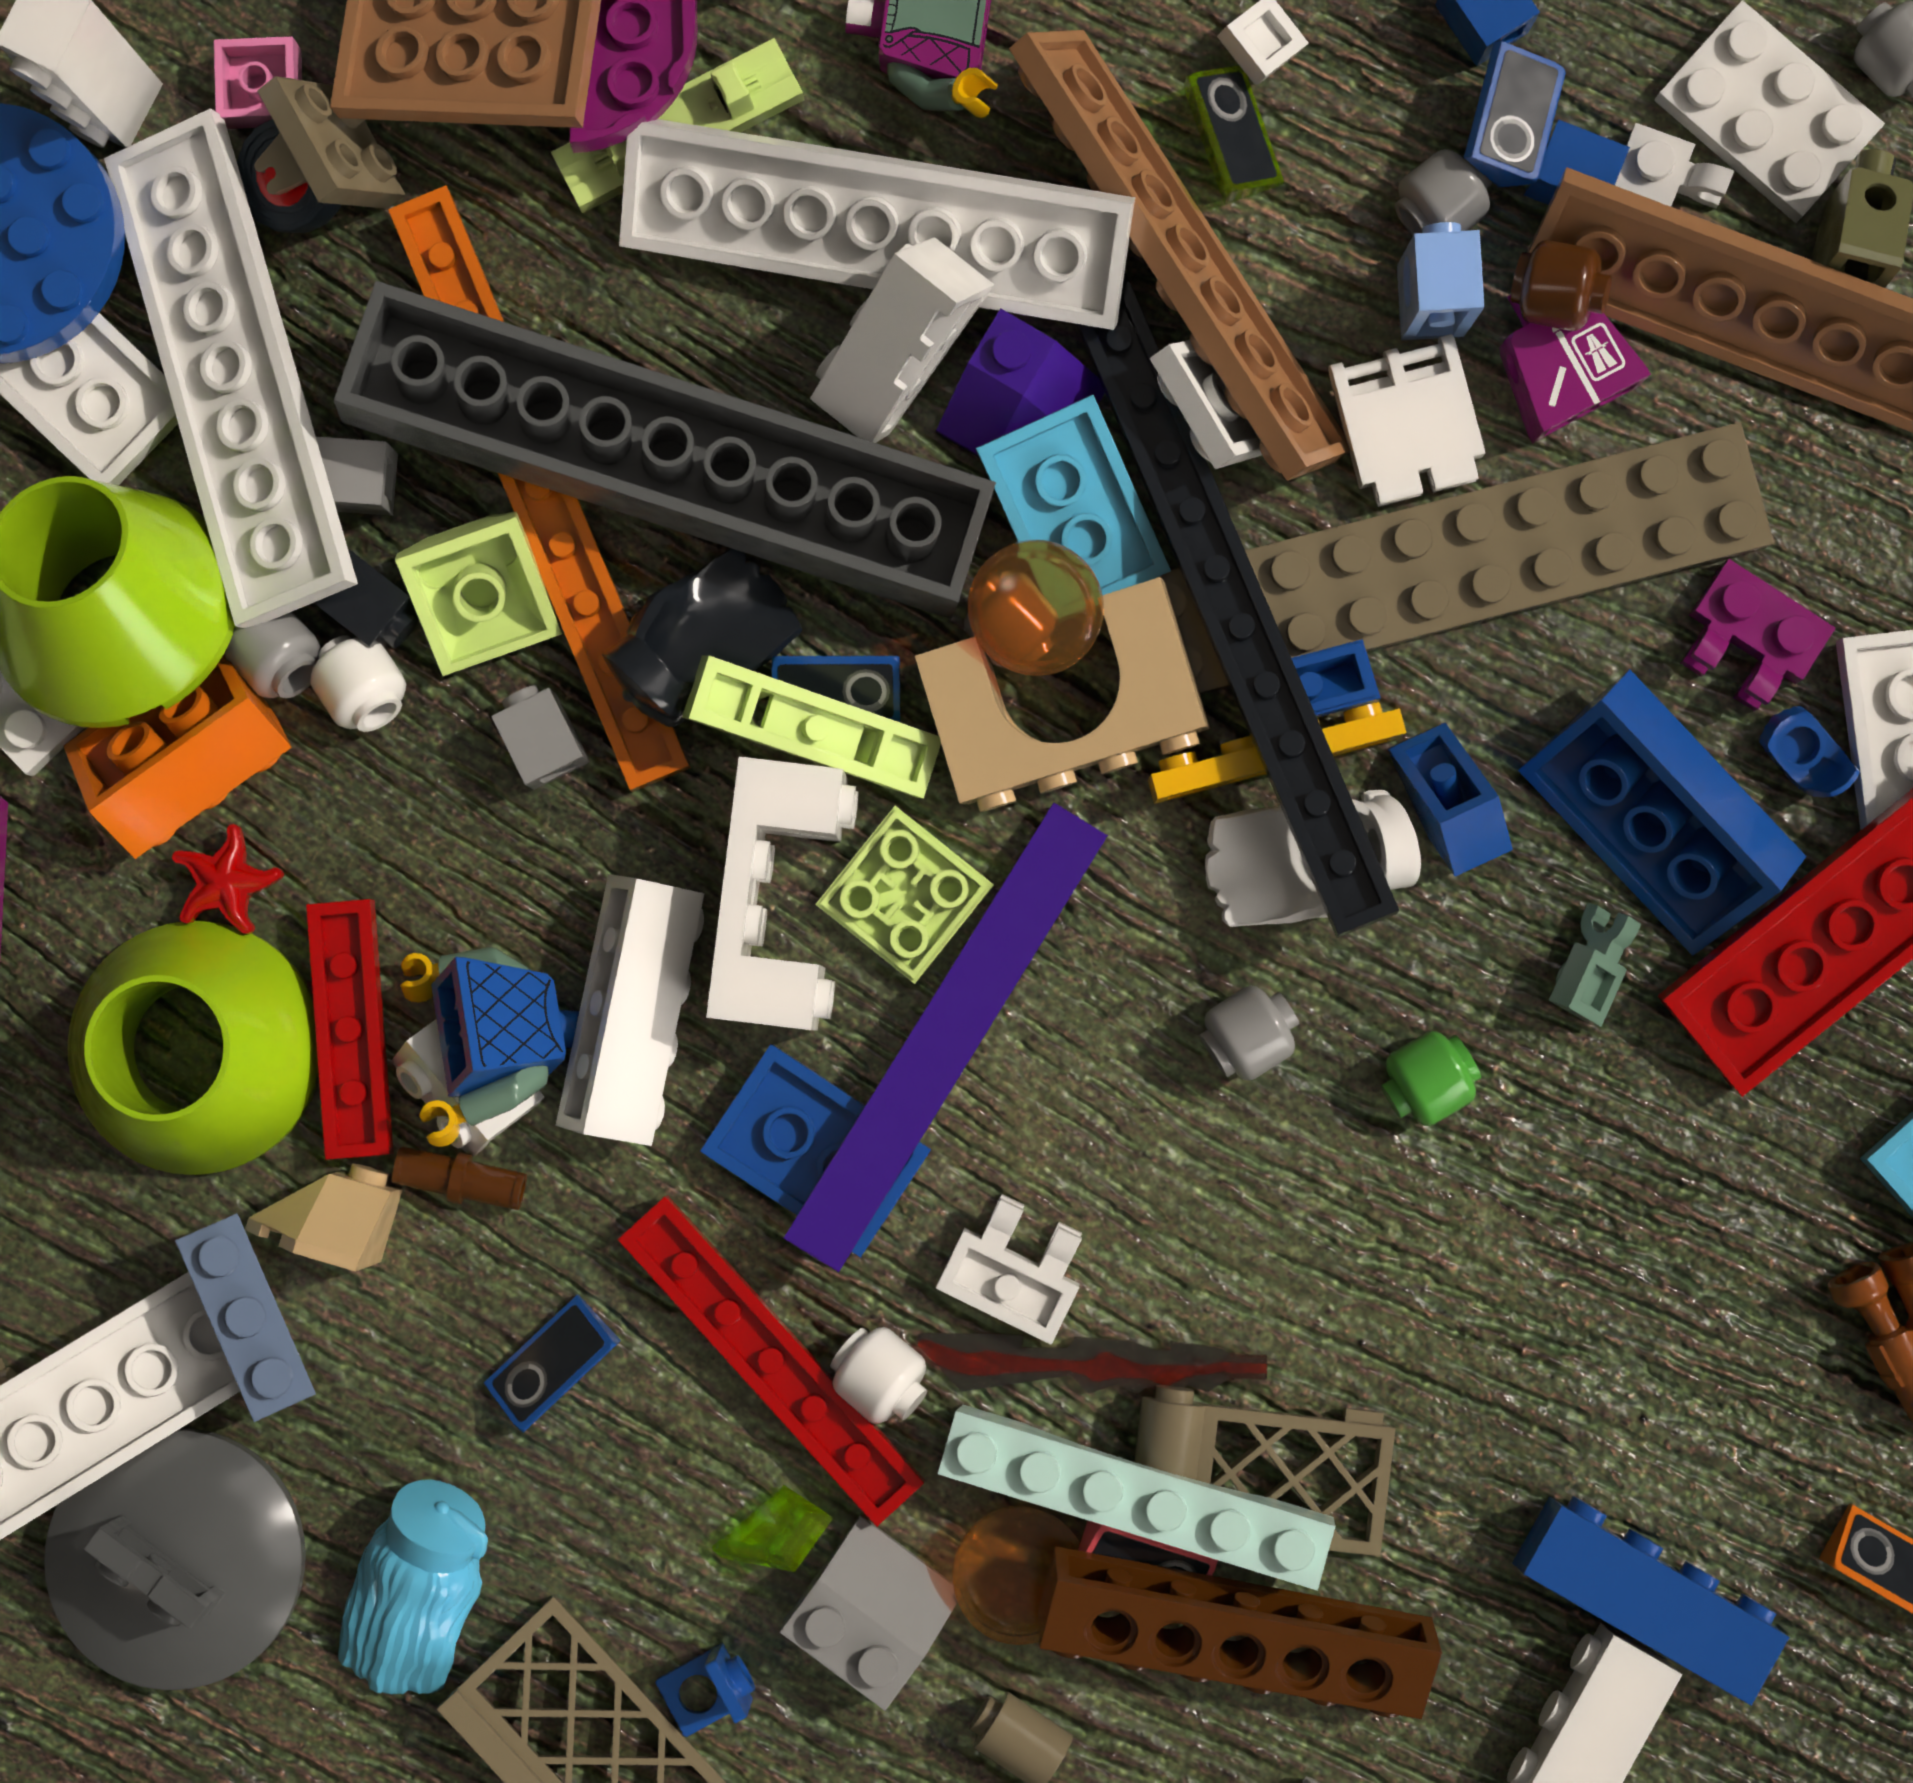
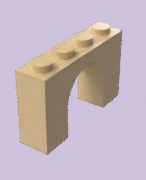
M1161 577L1098 597L1119 665V691L1115 704L1106 719L1092 732L1073 741L1063 743L1041 742L1026 734L1016 725L1006 710L992 663L987 657L978 637L975 636L915 656L959 803L972 804L977 802L979 811L984 812L1016 802L1013 790L1035 783L1038 784L1040 793H1045L1076 783L1074 771L1098 764L1101 774H1106L1137 764L1138 760L1135 752L1160 745L1162 754L1167 755L1200 744L1197 733L1211 728L1166 582Z

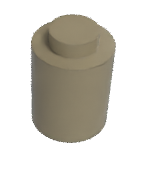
M1006 1692L999 1701L989 1696L981 1705L969 1727V1730L977 1734L973 1748L1025 1783H1048L1065 1757L1073 1739V1734L1009 1692Z

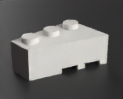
M935 237L913 246L909 243L905 244L898 252L894 253L869 298L853 316L850 322L851 329L841 346H836L819 366L816 376L821 380L810 399L857 437L874 443L885 438L892 432L995 284Z

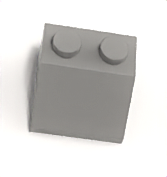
M860 1514L786 1615L780 1633L886 1711L926 1656L962 1596L963 1590Z

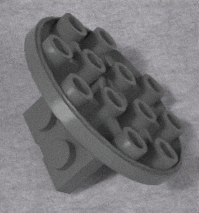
M180 1428L57 1505L48 1528L45 1544V1579L53 1610L62 1628L81 1653L95 1665L123 1681L141 1687L160 1690L192 1689L223 1680L240 1671L263 1653L281 1633L292 1615L302 1589L306 1560L305 1537L297 1507L288 1489L275 1471L262 1458L244 1445L226 1436L200 1429Z

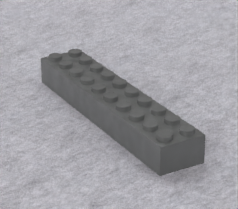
M375 281L334 398V403L342 423L952 619L958 605L996 482L379 281Z

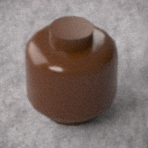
M1544 240L1535 246L1532 253L1522 252L1513 278L1511 302L1520 304L1521 315L1529 323L1577 331L1585 326L1591 312L1603 314L1610 294L1612 276L1601 273V258L1596 250L1552 240Z

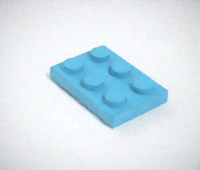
M1094 395L1081 399L975 448L989 480L996 482L995 494L1041 594L1056 611L1058 622L1100 604L1099 596L1155 579L1171 571Z

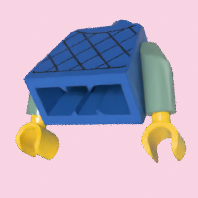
M486 947L440 956L439 963L432 964L427 956L420 953L409 954L403 959L401 968L405 976L424 975L419 980L403 982L400 985L403 995L409 1001L417 1003L427 1001L433 997L448 1097H459V1104L452 1107L444 1101H430L423 1106L419 1115L422 1122L430 1121L437 1116L449 1118L448 1125L443 1130L433 1132L426 1137L431 1145L443 1147L453 1143L458 1137L460 1124L467 1121L471 1126H475L514 1109L544 1088L548 1076L564 1061L566 1049H572L579 1011L559 1010L554 980L548 974L531 971L527 966L496 948Z

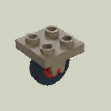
M275 76L257 90L272 119L257 126L244 141L237 165L252 216L256 221L277 232L308 233L326 225L339 211L341 205L388 209L406 195L395 176L397 168L392 157L382 146L377 144L365 122L366 119L339 118L330 108L333 85Z

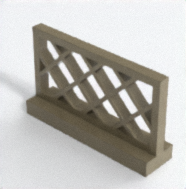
M552 1596L460 1686L458 1685L437 1708L438 1712L504 1783H564L548 1764H566L565 1783H572L573 1764L611 1765V1783H618L619 1765H657L656 1783H664L665 1765L693 1766L707 1783H727L555 1596ZM553 1615L571 1634L570 1662L531 1661L533 1634ZM525 1642L524 1661H505ZM578 1643L596 1662H577ZM496 1669L524 1670L522 1708L494 1707L477 1687ZM531 1670H570L568 1708H529ZM577 1670L605 1671L615 1682L614 1709L575 1708ZM622 1691L639 1709H621ZM503 1716L522 1717L521 1735ZM529 1717H568L566 1755H538L528 1744ZM575 1717L613 1718L612 1756L573 1755ZM621 1718H648L658 1728L657 1756H619ZM666 1738L683 1756H665Z

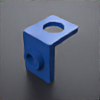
M723 1642L660 1676L656 1680V1685L684 1737L692 1735L728 1714L731 1715L735 1724L748 1716L753 1701L750 1693L755 1691L753 1679L743 1660L738 1655L731 1658ZM693 1675H703L713 1682L717 1690V1699L709 1709L699 1712L693 1711L682 1703L680 1686L686 1678Z

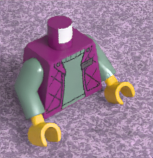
M991 0L848 1L845 33L880 38L878 54L880 71L887 74L890 83L915 105L925 111H959L966 108L978 118H985L989 114L990 108L977 97L984 89L991 88L995 90L998 87L997 83L981 70Z

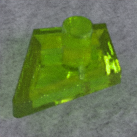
M783 1485L712 1546V1551L721 1558L795 1572L833 1518Z

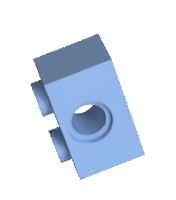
M1440 222L1424 226L1422 233H1414L1397 264L1401 340L1435 339L1452 334L1454 337H1464L1484 309L1480 230L1461 231L1459 223Z

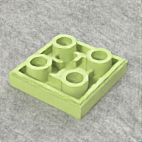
M894 806L815 905L911 982L916 984L993 888L994 884L898 807Z

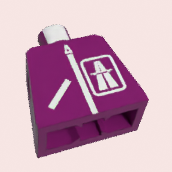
M1511 294L1507 297L1523 327L1510 334L1499 347V351L1532 444L1638 388L1651 375L1644 362L1604 313L1591 312L1590 318L1583 328L1577 331H1568L1525 321L1521 315L1520 304L1511 302Z

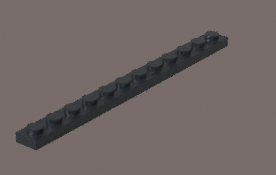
M1125 272L1118 322L1115 329L1110 330L1076 324L1335 936L1339 938L1396 915L1399 912V908L1206 459L1195 449L1190 438L1191 428L1180 409L1164 396L1158 385V372L1149 358L1159 352V349Z

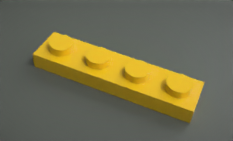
M1380 702L1343 712L1345 723L1322 729L1333 757L1398 740L1406 734L1400 708L1382 712ZM1251 736L1221 744L1222 755L1198 762L1196 753L1193 751L1158 761L1161 772L1153 773L1148 778L1154 804L1266 775L1267 773Z

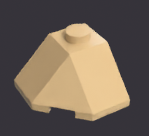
M352 1163L349 1173L345 1171L330 1173L250 1216L245 1230L264 1238H268L270 1231L282 1234L279 1247L294 1254L356 1272L382 1261L403 1189L386 1184L389 1176L388 1173Z

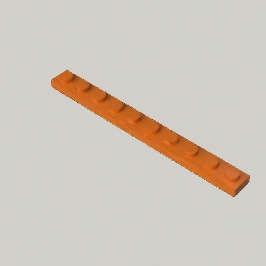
M447 185L388 209L425 297L504 322ZM498 473L514 512L517 511L528 537L547 593L630 791H637L691 768L674 727H666L641 713L632 702L624 700L622 696L623 689L602 656L603 653L627 636L626 632L630 621L579 499Z

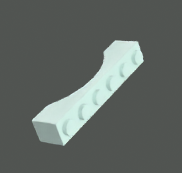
M962 1405L955 1412L938 1475L1317 1591L1336 1527L1334 1517L1273 1498L1216 1486L1148 1467L1072 1442L1023 1422L967 1405Z

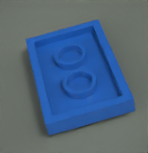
M770 1044L700 1152L795 1215H798L866 1105L775 1045ZM919 1141L852 1250L860 1258L931 1151V1148Z

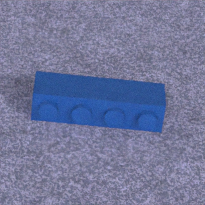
M1549 1496L1512 1564L1527 1577L1752 1706L1790 1638L1772 1625L1777 1613L1741 1593L1736 1603L1715 1592L1720 1580L1688 1561L1684 1562L1680 1571L1658 1558L1664 1548L1630 1528L1624 1538L1602 1527L1607 1515L1579 1498L1572 1496L1566 1506Z

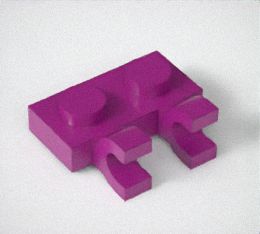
M1727 559L1721 564L1689 616L1703 624L1704 628L1680 664L1702 677L1708 669L1713 670L1717 666L1729 642L1758 660L1733 697L1751 710L1756 711L1762 703L1767 705L1771 701L1783 677L1794 684L1799 683L1805 678L1836 627L1731 559Z

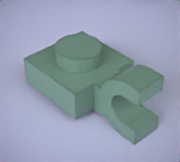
M1588 902L1580 923L1581 933L1588 942L1586 946L1577 942L1574 943L1567 961L1558 971L1556 985L1549 1001L1581 1020L1602 1027L1627 971L1618 962L1624 949L1636 937L1641 924L1627 915L1618 913L1612 927L1605 932V926L1611 914L1598 905Z

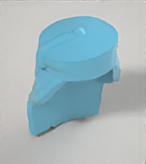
M419 1480L405 1485L399 1490L393 1500L389 1518L376 1529L370 1543L363 1552L358 1564L354 1584L345 1604L338 1660L342 1666L352 1668L355 1675L360 1679L365 1678L368 1681L369 1689L376 1693L404 1694L410 1690L418 1694H430L444 1688L454 1661L455 1646L461 1629L481 1592L482 1580L479 1573V1560L484 1556L488 1543V1537L485 1534L483 1512L478 1503L463 1490L437 1480Z

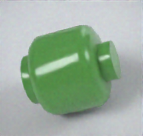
M1429 1031L1388 1056L1386 1071L1390 1080L1382 1084L1381 1089L1399 1118L1411 1113L1422 1125L1432 1126L1469 1105L1474 1100L1476 1095L1475 1082L1481 1079V1074L1471 1054L1458 1036L1453 1035L1447 1039L1446 1036L1438 1031Z

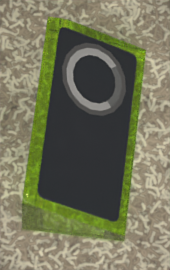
M1240 65L1199 71L1187 75L1183 88L1224 205L1284 185V179L1247 74Z

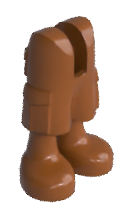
M1913 1242L1891 1248L1880 1253L1878 1256L1886 1276L1895 1287L1909 1315V1319L1904 1326L1899 1324L1886 1294L1889 1286L1879 1264L1875 1262H1861L1851 1266L1833 1277L1828 1283V1288L1835 1303L1844 1308L1853 1307L1869 1325L1873 1333L1868 1337L1869 1342L1865 1343L1867 1351L1880 1374V1378L1890 1390H1894L1904 1411L1913 1424Z

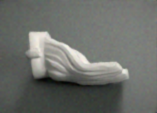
M1368 790L1363 792L1361 795L1362 802L1353 799L1352 801L1390 889L1414 886L1420 876L1421 856L1417 836L1405 808L1385 790ZM1281 806L1246 809L1214 817L1211 821L1207 838L1211 851L1206 855L1205 859L1206 881L1208 889L1214 890L1217 893L1215 898L1217 905L1224 909L1222 912V921L1229 927L1284 924L1312 918H1327V914Z

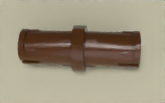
M402 1146L399 1148L395 1159L392 1183L447 1195V1202L461 1205L463 1200L466 1199L519 1210L525 1194L527 1174L473 1162L471 1154L459 1152L456 1158Z

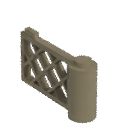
M1156 1385L1155 1396H1142L1135 1463L1216 1486H1222L1230 1480L1238 1491L1249 1493L1236 1474L1265 1451L1285 1478L1263 1495L1264 1497L1277 1500L1293 1487L1310 1510L1330 1515L1352 1496L1356 1495L1368 1511L1365 1539L1340 1536L1334 1530L1329 1551L1381 1556L1396 1430L1392 1425L1383 1424V1412L1344 1407L1341 1420L1204 1404L1193 1401L1194 1390L1170 1385ZM1218 1420L1243 1423L1257 1441L1254 1446L1229 1466L1215 1449ZM1255 1425L1276 1428L1264 1437ZM1291 1429L1306 1430L1320 1450L1291 1473L1271 1446ZM1318 1432L1339 1435L1326 1444ZM1355 1436L1377 1439L1374 1464L1356 1479H1353L1334 1453ZM1214 1459L1222 1471L1211 1479ZM1328 1459L1347 1483V1486L1318 1508L1299 1481ZM1372 1481L1369 1500L1362 1488Z

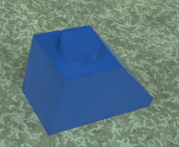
M1446 722L1388 749L1393 764L1429 840L1454 876H1458L1513 850L1499 796Z

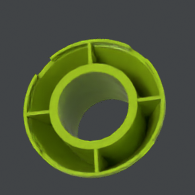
M77 476L55 477L38 482L20 492L0 512V671L11 688L28 705L41 714L69 725L90 728L130 724L128 719L130 717L145 713L160 705L167 710L192 693L216 667L231 641L235 625L206 521L200 513L172 498ZM117 555L108 571L94 585L80 594L60 600L67 585L80 571L100 559Z
M194 921L190 924L176 922L158 926L134 936L110 953L98 965L83 987L73 1010L67 1042L68 1065L73 1088L80 1106L99 1134L113 1147L136 1162L156 1170L184 1175H203L237 1168L259 1158L279 1144L294 1129L307 1110L318 1085L319 1072L313 995L308 985L292 962L278 949L253 933H242L235 926L207 921ZM178 987H185L191 990L208 1004L218 1020L223 1037V1057L216 1079L200 1099L184 1109L165 1103L150 1091L139 1074L134 1055L135 1035L144 1013L159 997Z

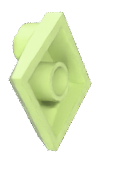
M517 511L489 515L432 535L396 554L395 562L442 676L562 634L560 623L543 583L528 537Z

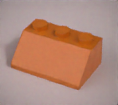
M224 655L208 677L192 693L167 710L160 705L145 713L128 718L130 724L106 728L89 727L63 746L88 811L134 859H137L152 847L167 842L178 828L202 811L220 804L230 791L255 773L269 769L283 753L292 748L277 716L262 696L252 691Z

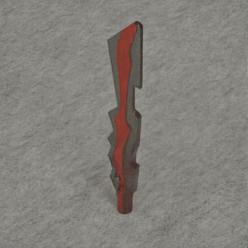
M924 1332L917 1338L918 1346L961 1392L1069 1375L1088 1394L1114 1384H1119L1138 1395L1145 1388L1156 1390V1385L1182 1388L1188 1385L1209 1392L1227 1380H1267V1354H1235V1352H1228L1225 1348L1219 1346L1171 1340L1170 1348H1152L1132 1340L1076 1336L1068 1347H1022L1024 1334Z

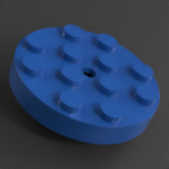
M0 103V364L37 358L52 352L79 335L95 319L109 299L117 282L125 249V230L122 208L117 192L98 159L71 132L49 117L27 108Z

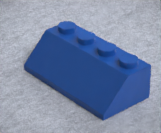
M1630 669L1590 702L1518 770L1692 956L1778 894L1806 858V855Z

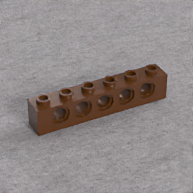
M1057 1546L1054 1547L1037 1613L1040 1649L1051 1650L1065 1658L1078 1659L1089 1657L1116 1662L1118 1665L1134 1671L1148 1668L1179 1674L1185 1679L1194 1682L1213 1680L1239 1685L1258 1694L1277 1692L1299 1696L1322 1706L1342 1704L1368 1709L1376 1715L1387 1718L1401 1715L1422 1719L1442 1655L1432 1617ZM1108 1611L1120 1613L1119 1615L1114 1617L1099 1616L1100 1614ZM1173 1623L1183 1624V1626L1176 1629L1162 1628ZM1236 1635L1247 1636L1238 1641L1226 1640ZM1300 1647L1309 1648L1299 1653L1290 1652L1293 1649ZM1371 1659V1661L1364 1664H1353L1359 1660Z

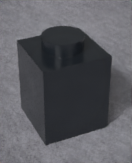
M349 549L358 584L314 603L369 647L382 644L385 649L389 645L395 649L408 638L418 621L413 616L416 610L411 598Z

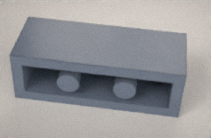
M234 1214L175 1240L253 1421L256 1422L315 1395V1390L238 1214Z

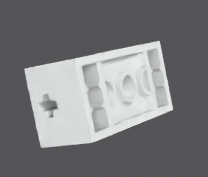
M748 757L738 758L706 1018L818 1031L819 1018L831 1019L835 981L824 979L825 967L817 964L751 957L752 946H763L766 930L767 909L757 905L759 883L771 882L774 865L775 845H771L770 841H765L766 833L841 842L842 828L854 829L858 804L856 786L848 785V778L843 769Z

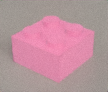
M293 36L214 40L216 112L225 120L227 129L256 128L272 119L257 90L275 76L302 80L301 48Z

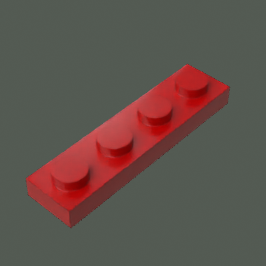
M364 899L306 904L325 1160L394 1154L375 900Z

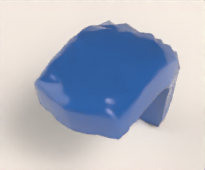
M1794 706L1772 716L1760 735L1759 743L1768 756L1795 786L1809 796L1821 798L1837 796L1849 789L1858 778L1859 769L1850 761L1842 748L1831 738L1818 720L1802 706Z

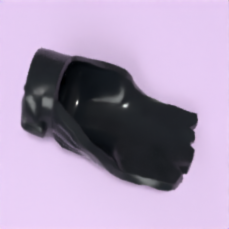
M730 548L697 571L655 591L632 618L626 632L627 636L602 654L609 669L623 689L622 696L624 700L632 702L641 713L666 727H675L687 720L682 718L702 655H709L752 671L765 665L802 632V626L794 610L786 607L788 600L781 588L770 575H761L760 567L754 562L745 563L746 555L744 552Z

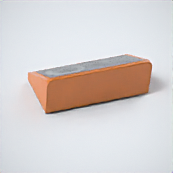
M1849 1503L1819 1559L1913 1614V1539Z

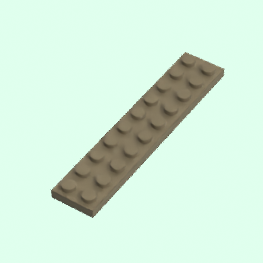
M1741 422L1256 547L1245 550L1288 652L1291 658L1361 639H1363L1366 652L1768 548L1774 544L1743 427ZM1172 569L1170 572L1159 576L1166 582L1200 695L1229 688L1228 681L1180 569Z

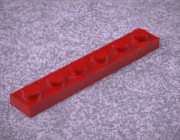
M668 1195L664 1196L617 1239L876 1527L925 1483V1479L883 1432L836 1393L833 1388L834 1378Z

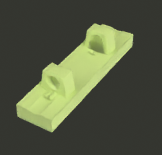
M775 38L685 83L675 101L658 119L741 133L804 101V95ZM720 89L728 113L726 112L715 90ZM627 140L608 148L574 154L569 142L551 152L582 213L623 193Z
M702 655L694 684L682 718L825 767L843 769L846 774L917 798H924L941 746L940 738L937 735L709 655ZM769 696L759 727L752 719L756 704L760 699Z

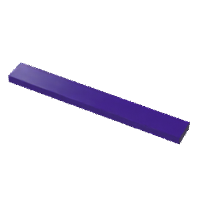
M1056 803L1052 804L783 1239L839 1273L1108 835Z

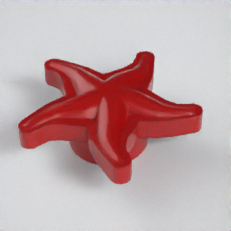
M230 824L227 827L226 842L213 856L190 851H175L172 854V860L175 863L185 865L197 884L184 904L180 920L183 923L190 924L195 921L200 913L207 910L220 909L224 917L244 934H251L255 930V925L248 917L249 899L253 893L260 892L280 881L284 876L283 870L273 867L262 871L247 864V852L242 828L239 825Z

